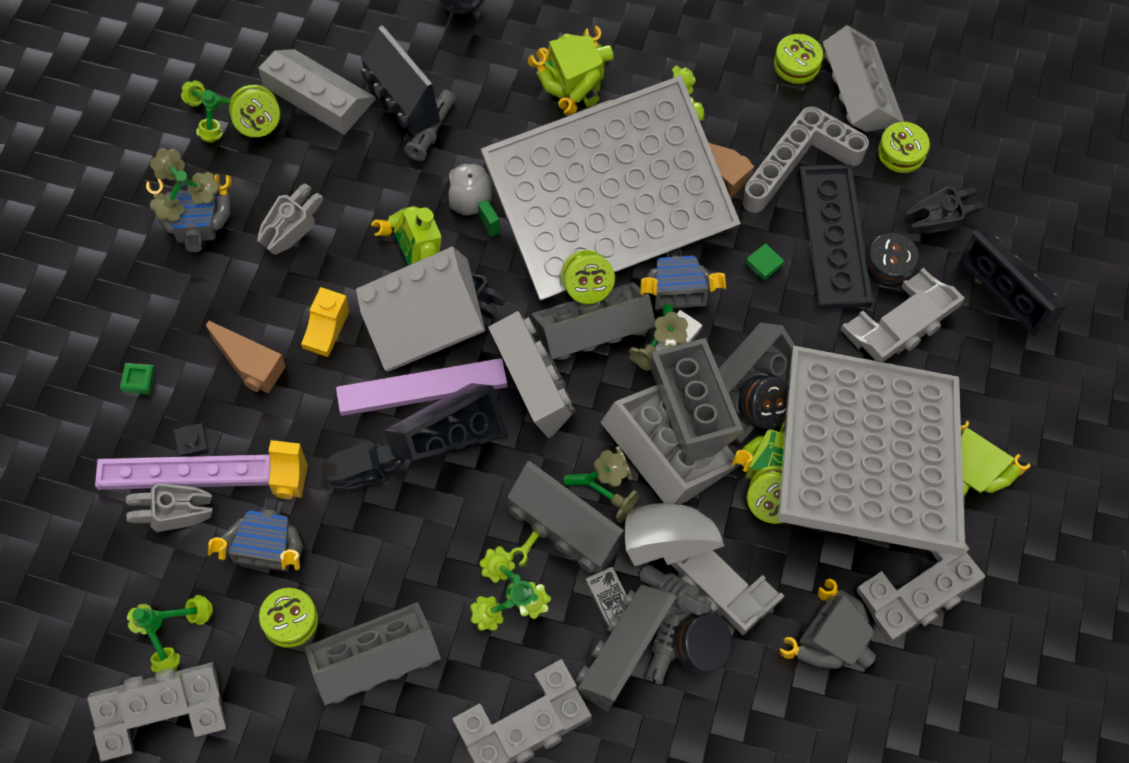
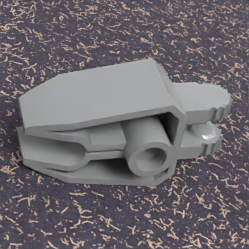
M307 184L301 185L291 197L288 195L279 196L261 224L257 241L264 247L268 245L267 249L274 255L292 247L315 226V220L312 215L322 203L323 198L320 194L316 193L301 207L300 205L311 192V187Z
M157 483L151 488V493H132L127 495L126 503L128 505L150 506V510H136L127 513V522L150 523V527L156 532L193 526L211 517L212 508L197 506L210 504L212 495L196 487Z

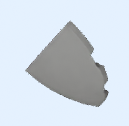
M658 503L632 508L627 513L625 522L626 551L634 566L662 557L667 565L724 547L722 536L713 521L692 507L681 504Z

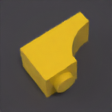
M320 287L309 310V323L301 345L303 349L328 357L350 310L346 295Z
M271 440L269 447V486L272 493L281 499L302 498L308 464L301 445Z

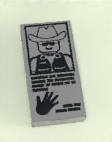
M613 567L588 577L585 581L608 627L615 615L622 617L627 609L622 606L627 595Z

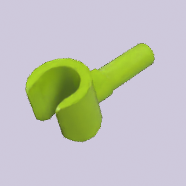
M534 531L521 548H514L510 552L513 554V559L517 554L524 555L523 560L519 564L520 567H524L527 564V553L539 537Z

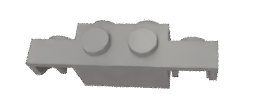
M923 268L908 281L905 280L901 286L911 298L882 317L879 324L873 321L864 311H861L859 316L847 324L844 323L841 331L858 349L863 347L875 361L884 362L895 353L898 355L905 349L908 351L912 350L919 344L920 338L924 335H933L941 327L940 321L959 308L965 298L953 286L938 281Z
M966 543L962 556L931 551L938 563L897 591L883 572L878 573L857 588L856 591L871 612L879 632L889 644L918 624L922 623L923 626H926L938 617L936 612L943 607L947 611L952 609L962 601L959 596L979 584L986 577L967 552L970 548Z
M713 550L671 564L679 572L678 577L698 588L700 594L712 601L710 613L713 614L715 612L719 617L723 615L742 635L761 618L763 619L784 597L782 593L779 594L765 581L766 578L763 575L747 589L748 584Z
M562 659L535 673V678L545 695L544 697L491 725L481 704L452 718L473 763H514L515 761L517 763H524L535 755L533 751L542 746L545 749L555 746L562 740L560 736L591 720V714L577 691V685Z
M214 662L174 672L173 668H169L155 673L156 677L143 680L142 676H137L125 680L124 685L90 693L87 699L95 725L93 733L100 760L104 761L133 753L134 748L130 728L188 713L195 737L226 729L227 725Z

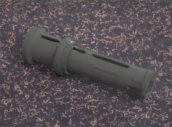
M448 90L441 91L436 101L441 122L415 134L412 141L404 147L409 157L417 161H423L426 158L427 149L436 141V132L456 100L452 92Z

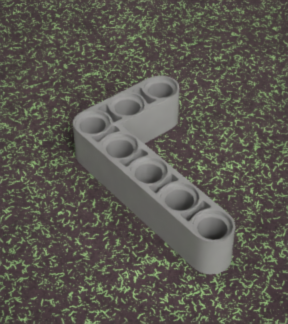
M805 108L747 182L742 199L743 207L752 213L762 211L811 145L845 164L857 166L864 159L869 144L867 137L818 108Z

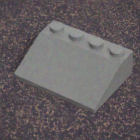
M453 246L356 289L362 317L384 370L387 372L485 331L468 259Z
M657 385L615 401L601 421V424L665 504L680 505L690 500L740 465L738 463L734 466L731 465L735 455L727 446L714 456L686 463Z

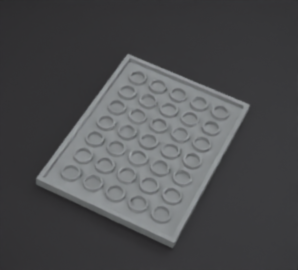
M681 75L481 148L482 156L539 301L566 292L561 282V270L565 261L578 251L593 250L600 253L611 264L614 273L741 224Z
M793 346L790 356L778 521L962 556L965 550L959 377Z

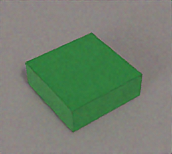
M489 201L479 202V218L489 235L493 237L499 234V218Z
M765 243L750 255L745 263L765 281L783 266L784 260Z
M125 363L120 390L123 393L150 394L155 373L154 366Z

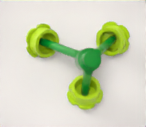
M199 81L186 82L182 86V100L185 103H189L190 106H198L203 102L206 108V119L200 121L196 134L201 136V139L205 142H215L222 137V129L220 123L213 119V111H216L220 104L229 105L231 99L217 96L211 90H205Z
M197 595L194 599L187 601L185 609L152 611L149 605L140 604L137 608H132L127 615L129 629L134 633L148 634L156 650L151 657V670L157 673L169 668H173L175 672L180 663V655L175 653L173 648H163L156 635V630L160 628L162 620L164 618L186 615L189 622L203 625L211 617L213 608L211 602L206 597Z

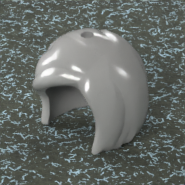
M462 164L450 171L449 207L453 211L466 216L475 215L478 213L479 202L487 200L491 203L493 183L482 166Z

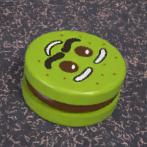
M803 34L789 35L782 39L777 46L774 68L777 74L788 82L796 84L809 82L819 73L823 59V50L820 44L810 36Z
M247 85L237 90L230 100L229 112L235 128L242 134L249 137H262L276 128L280 119V109L275 96L267 88L260 85Z
M894 123L883 132L878 146V156L881 162L892 171L899 173L915 171L923 164L929 151L930 141L928 135L921 127L913 123Z
M581 250L572 254L565 261L561 270V282L565 290L575 301L582 304H595L610 294L615 283V274L611 264L603 255L593 250Z
M782 466L762 468L752 477L747 493L748 506L757 518L767 523H784L778 521Z
M282 588L271 593L264 600L260 608L259 621L262 630L272 643L284 648H293L304 644L313 636L318 625V613L313 601L305 592L296 588Z

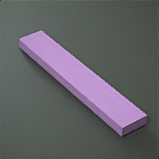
M501 358L336 387L340 414L345 416L442 399L471 383L493 385V389L507 387V380Z
M270 455L98 459L95 487L98 490L152 488L157 483L189 487L269 485Z

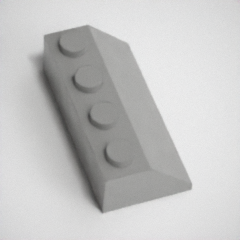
M848 25L823 42L826 50L825 58L831 64L833 80L840 89L839 97L846 106L848 122L853 127H858L865 132L885 129L894 123L904 122L875 42Z
M294 49L274 51L258 68L263 87L344 135L375 101V96Z
M519 311L488 328L534 423L550 438L572 415L567 406L572 402L564 388L559 389L556 381L560 378L552 364L547 365L544 357L548 356V353L541 341H535L532 334L536 333V329L530 318L524 319Z

